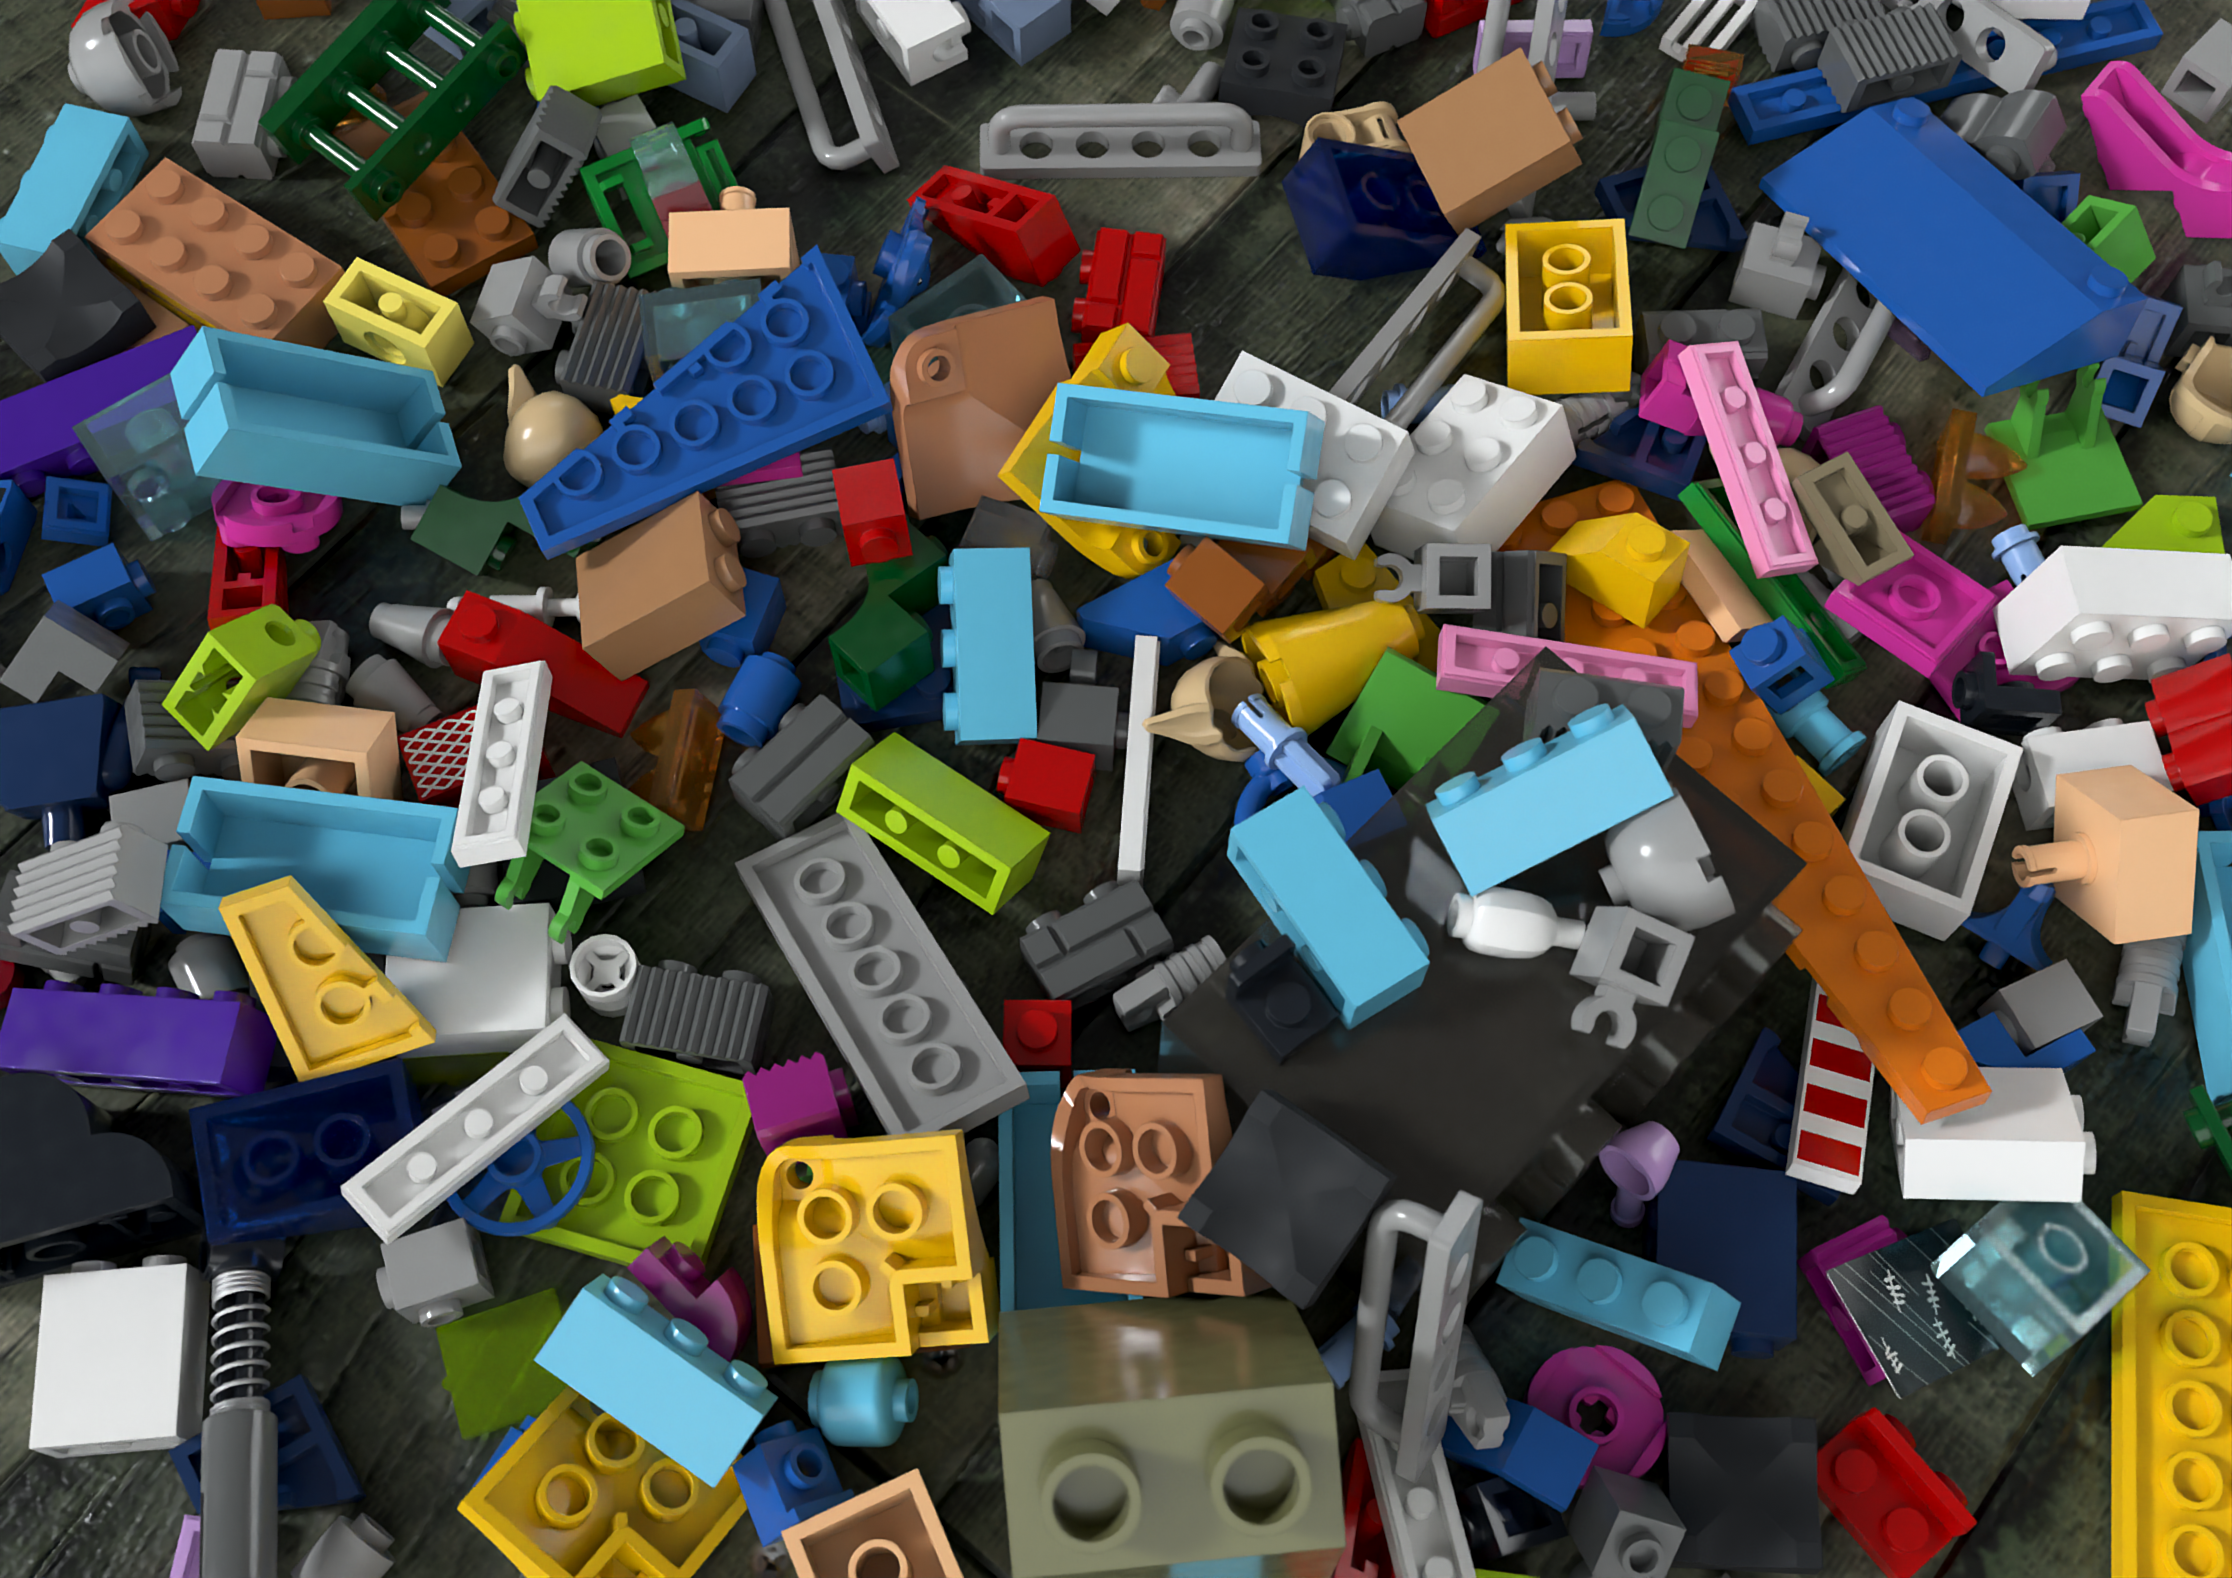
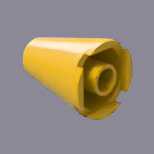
M1370 601L1258 621L1245 627L1246 631L1242 634L1244 652L1254 664L1256 679L1263 683L1264 689L1272 702L1270 705L1292 728L1302 727L1308 736L1356 701L1387 647L1410 659H1414L1419 655L1418 641L1425 639L1424 627L1417 611L1411 604L1403 607L1400 601L1392 604Z

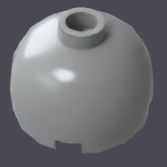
M107 0L83 13L70 32L68 73L74 86L82 94L88 95L102 108L116 115L126 117L152 114L177 105L182 96V88L179 87L170 91L169 72H177L179 67L167 37L147 11L140 19L130 11V7L127 5L134 0Z
M1669 780L1667 782L1674 796L1608 828L1605 844L1611 864L1599 869L1598 872L1615 907H1625L1631 904L1633 909L1687 932L1713 924L1736 912L1722 876L1715 878L1713 875L1716 871L1709 857L1711 852L1677 788H1673L1672 782Z

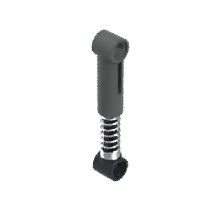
M208 1210L202 1224L198 1253V1271L200 1279L208 1281L212 1286V1308L217 1314L211 1320V1325L218 1332L211 1338V1344L217 1349L211 1356V1363L217 1368L210 1376V1381L217 1387L210 1395V1401L214 1406L210 1409V1416L202 1422L199 1578H277L278 1416L270 1412V1401L263 1397V1390L270 1386V1382L263 1378V1372L270 1367V1363L263 1359V1353L270 1349V1344L263 1341V1335L270 1330V1326L263 1322V1317L271 1310L264 1303L271 1297V1282L278 1280L284 1260L286 1226L284 1214L281 1212Z

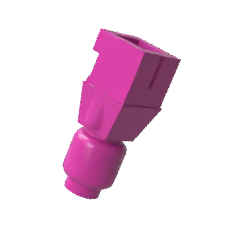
M1669 339L1641 375L1638 417L1684 433V436H1706L1678 355L1688 346ZM1755 387L1776 447L1778 445L1790 447L1801 432L1803 425L1802 413L1794 411L1792 402L1787 398Z

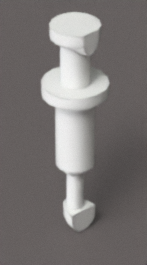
M540 587L536 595H491L489 599L524 611L550 627L553 626L555 617H577L580 623L578 594L576 598H555L551 587ZM462 597L450 599L447 603V608L455 611Z

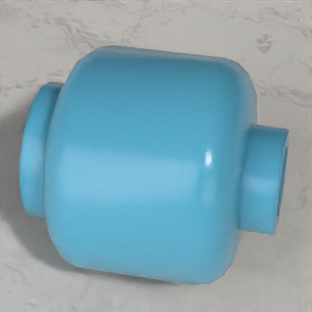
M897 1357L828 1361L823 1370H817L814 1373L808 1393V1410L811 1423L814 1427H820L823 1436L835 1446L884 1447L892 1445L901 1435L905 1422H913L915 1420L919 1404L917 1382L914 1378H907L904 1366Z

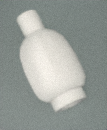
M1495 886L1473 897L1470 894L1456 893L1452 898L1447 920L1449 936L1462 938L1463 944L1469 950L1479 954L1502 958L1530 959L1543 954L1552 946L1579 950L1586 933L1584 921L1557 917L1552 905L1542 897L1520 890Z

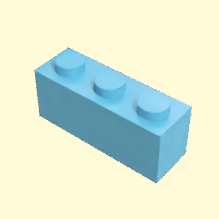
M67 103L64 104L55 123L48 128L44 144L30 170L26 171L23 175L20 189L6 216L0 219V253L16 276L34 264L47 250L51 241L67 229H70L97 258L84 236L131 191L150 154L129 117Z
M1030 547L953 549L948 558V566L938 567L939 604H950L951 629H941L940 632L942 668L952 667L953 692L943 693L944 731H955V746L1019 744L1020 738L1034 741L1037 739Z
M1600 704L1587 709L1568 722L1571 731L1545 744L1541 738L1525 741L1502 755L1501 760L1504 765L1478 778L1474 772L1458 775L1435 790L1437 799L1425 805L1431 821L1471 897L1674 796L1635 717L1623 704L1612 710L1608 704Z
M1302 786L1232 827L1227 856L1282 935L1287 933L1296 944L1295 955L1318 988L1340 1013L1339 1018L1347 1030H1350L1421 986L1430 964L1427 958L1429 956V947L1418 927L1408 918L1400 920L1386 901L1387 889L1375 867L1366 859L1359 862L1344 842L1346 833L1335 811L1326 802L1317 804L1306 787Z
M1523 1217L1519 1219L1496 1281L1497 1284L1528 1302L1718 1371L1741 1302L1714 1283Z
M602 1273L583 1287L534 1361L715 1488L778 1397L766 1389L768 1386L767 1380L755 1368L739 1360H732L729 1363L707 1347L709 1343L707 1337L697 1327L679 1318H673L670 1321L647 1305L649 1302L648 1295L636 1284L619 1276H614L610 1279Z

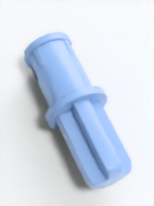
M1256 693L1248 697V701L1255 707L1253 711L1244 701L1234 710L1231 717L1232 724L1240 729L1265 754L1264 762L1270 769H1280L1298 788L1305 786L1312 797L1340 785L1341 779L1339 774L1307 743L1308 735L1302 727L1292 728L1267 702L1262 694Z

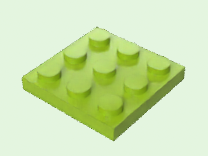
M590 1039L609 1059V1070L570 1101L585 1117L595 1141L596 1150L593 1173L589 1185L579 1202L565 1217L559 1220L555 1227L524 1235V1237L629 1266L647 1247L665 1236L672 1244L679 1241L688 1246L705 1266L754 1126L743 1081ZM558 1109L536 1127V1136L541 1141L578 1136L574 1123L562 1109ZM581 1156L546 1167L543 1170L542 1178L553 1206H556L572 1187L579 1171ZM511 1188L499 1222L515 1223L535 1218L518 1191Z

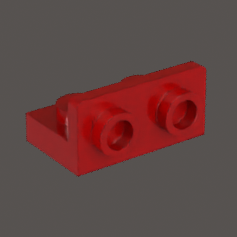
M1872 1407L1853 1417L1817 1449L1818 1498L1887 1578H1910L1954 1537L1969 1532L1977 1524V1521L1965 1508L1968 1505V1501L1958 1485L1942 1472H1933L1914 1450L1917 1444L1910 1431L1894 1416L1890 1414L1883 1415L1876 1407Z

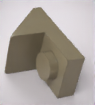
M1848 451L1796 477L1790 484L1797 502L1821 538L1813 546L1819 565L1860 586L1910 560L1914 556V553Z

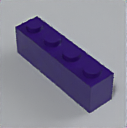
M191 325L1 400L0 480H13L27 498H32L45 491L47 476L67 478L72 475L92 474L100 470L97 463L103 468L107 461L129 452L152 450L161 445L166 437L184 431L190 420L181 419L170 373L198 333L195 326Z
M47 980L44 989L13 988L0 1031V1070L10 1074L24 1072L47 1074L72 1086L262 1100L278 1035L268 1014L255 1008L257 999L252 996L238 992L217 990L214 992L213 1000L199 999L200 996L193 992L171 987H158L155 996H143V992L135 988L110 983L101 984L99 993L87 992L88 989L83 986L58 980Z

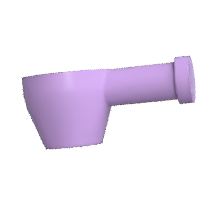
M1647 1121L1620 1132L1612 1137L1599 1151L1602 1167L1610 1179L1617 1185L1616 1197L1611 1202L1610 1216L1617 1225L1624 1228L1636 1227L1643 1221L1645 1214L1643 1201L1653 1199L1662 1190L1669 1179L1680 1152L1675 1137L1669 1130L1657 1122Z

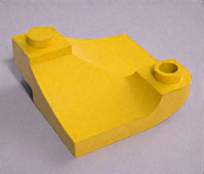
M1129 323L1101 333L1072 378L1060 382L1176 396L1166 375L1170 364ZM1056 385L997 476L1074 548L1111 574L1133 580L1170 561L1182 543L1174 533L1068 520L1039 511L1047 453L1061 455L1076 462H1080L1081 451L1071 450L1049 441L1057 390ZM1144 538L1148 541L1146 551L1143 545Z
M963 1129L845 1139L834 1138V1135L800 1137L787 1141L768 1155L761 1168L757 1185V1225L774 1365L912 1356L919 1347L989 1343L999 1331L1000 1303L994 1257H989L979 1224L969 1176ZM798 1161L808 1164L812 1169V1183H805L798 1178L795 1171Z
M568 1385L464 1497L457 1508L460 1513L506 1555L526 1578H691L748 1507L732 1466L715 1488H713L609 1413L605 1412L600 1416L596 1415L590 1408V1400ZM741 1453L738 1455L734 1463H736L743 1457Z

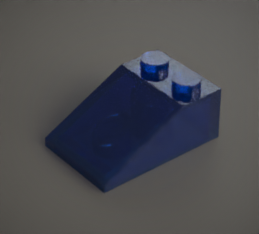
M1318 137L1282 181L1313 275L1360 281L1434 267L1459 237L1444 216L1413 153ZM1477 225L1470 229L1481 236ZM1482 236L1472 256L1475 259L1481 258L1487 251Z
M401 1057L189 1109L208 1243L213 1246L370 1227L341 1194V1186L423 1123L417 1084Z

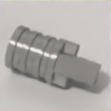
M1631 371L1630 391L1572 393L1554 400L1555 403L1562 404L1564 407L1575 450L1580 441L1586 437L1594 440L1607 432L1614 418L1628 409L1639 407L1641 396L1640 374Z
M331 620L310 621L320 635L321 648L285 699L341 706L345 699V688L350 677L351 658L348 657L350 637Z
M1210 935L1199 939L1197 943L1190 944L1184 947L1182 951L1174 952L1168 955L1166 959L1158 960L1135 975V981L1113 994L1114 1009L1128 1032L1158 1019L1166 1022L1185 1014L1186 1010L1198 1007L1203 1001L1211 1000L1223 991L1226 992L1228 976L1232 971L1219 945Z
M2186 935L2123 944L2112 998V1004L2127 1007L2122 1042L2150 1047L2156 1032L2158 1015L2174 1016L2179 993L2177 984L2180 978V967L2183 951L2187 943Z
M1463 1323L1448 1415L1454 1419L1476 1450L1500 1447L1504 1439L1503 1433L1510 1421V1414L1505 1404L1507 1398L1498 1376L1493 1368H1491L1489 1361L1483 1354L1469 1327Z

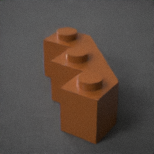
M1205 536L1197 547L1190 543L1173 559L1167 570L1171 578L1166 582L1165 587L1176 600L1231 644L1245 632L1244 628L1249 625L1248 620L1255 612L1261 617L1266 616L1292 594L1295 584L1301 577L1307 581L1312 579L1315 570L1328 563L1337 552L1310 538L1307 539L1306 551L1227 540H1220L1216 544L1209 537Z

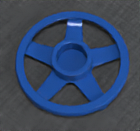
M568 1101L560 1108L574 1123L578 1136L541 1141L536 1136V1128L487 1166L488 1172L464 1200H461L457 1191L449 1196L446 1200L451 1208L472 1227L496 1236H524L555 1227L559 1220L565 1217L579 1202L589 1185L593 1173L596 1145L590 1127L580 1110L571 1101ZM581 1156L579 1171L572 1187L556 1206H553L542 1178L543 1170L546 1167ZM513 1188L518 1191L535 1218L523 1222L504 1223L486 1219L478 1214L504 1191Z

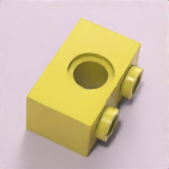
M358 257L323 301L343 342L386 362L433 371L437 385L442 388L475 344L457 302Z

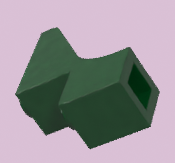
M1679 68L1673 69L1654 128V138L1630 224L1629 236L1686 249L1720 134L1716 130L1731 81Z
M440 484L410 539L477 576H487L491 568L501 571L509 560L517 544V539L510 535L514 526L533 536L535 535L518 497L497 502L480 501L452 487ZM607 535L570 550L566 554L576 558L585 553L586 550H591L603 543Z
M906 512L913 555L890 559L882 563L865 564L869 587L864 603L849 622L828 637L837 676L876 712L935 670L930 643L933 641V634L921 616L939 604L938 567L948 566L950 555L939 539L933 535L926 537L915 528Z

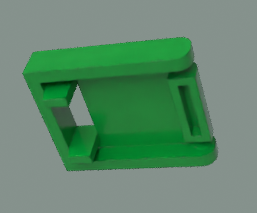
M706 117L579 169L578 175L603 228L614 231L625 241L604 196L623 187L646 238L629 246L631 265L626 274L628 282L668 265L669 240L652 202V197L660 194L662 189L671 182H693L699 180L713 211L720 210L719 193L727 187L738 186L717 139L694 149L690 139L700 137L711 130Z

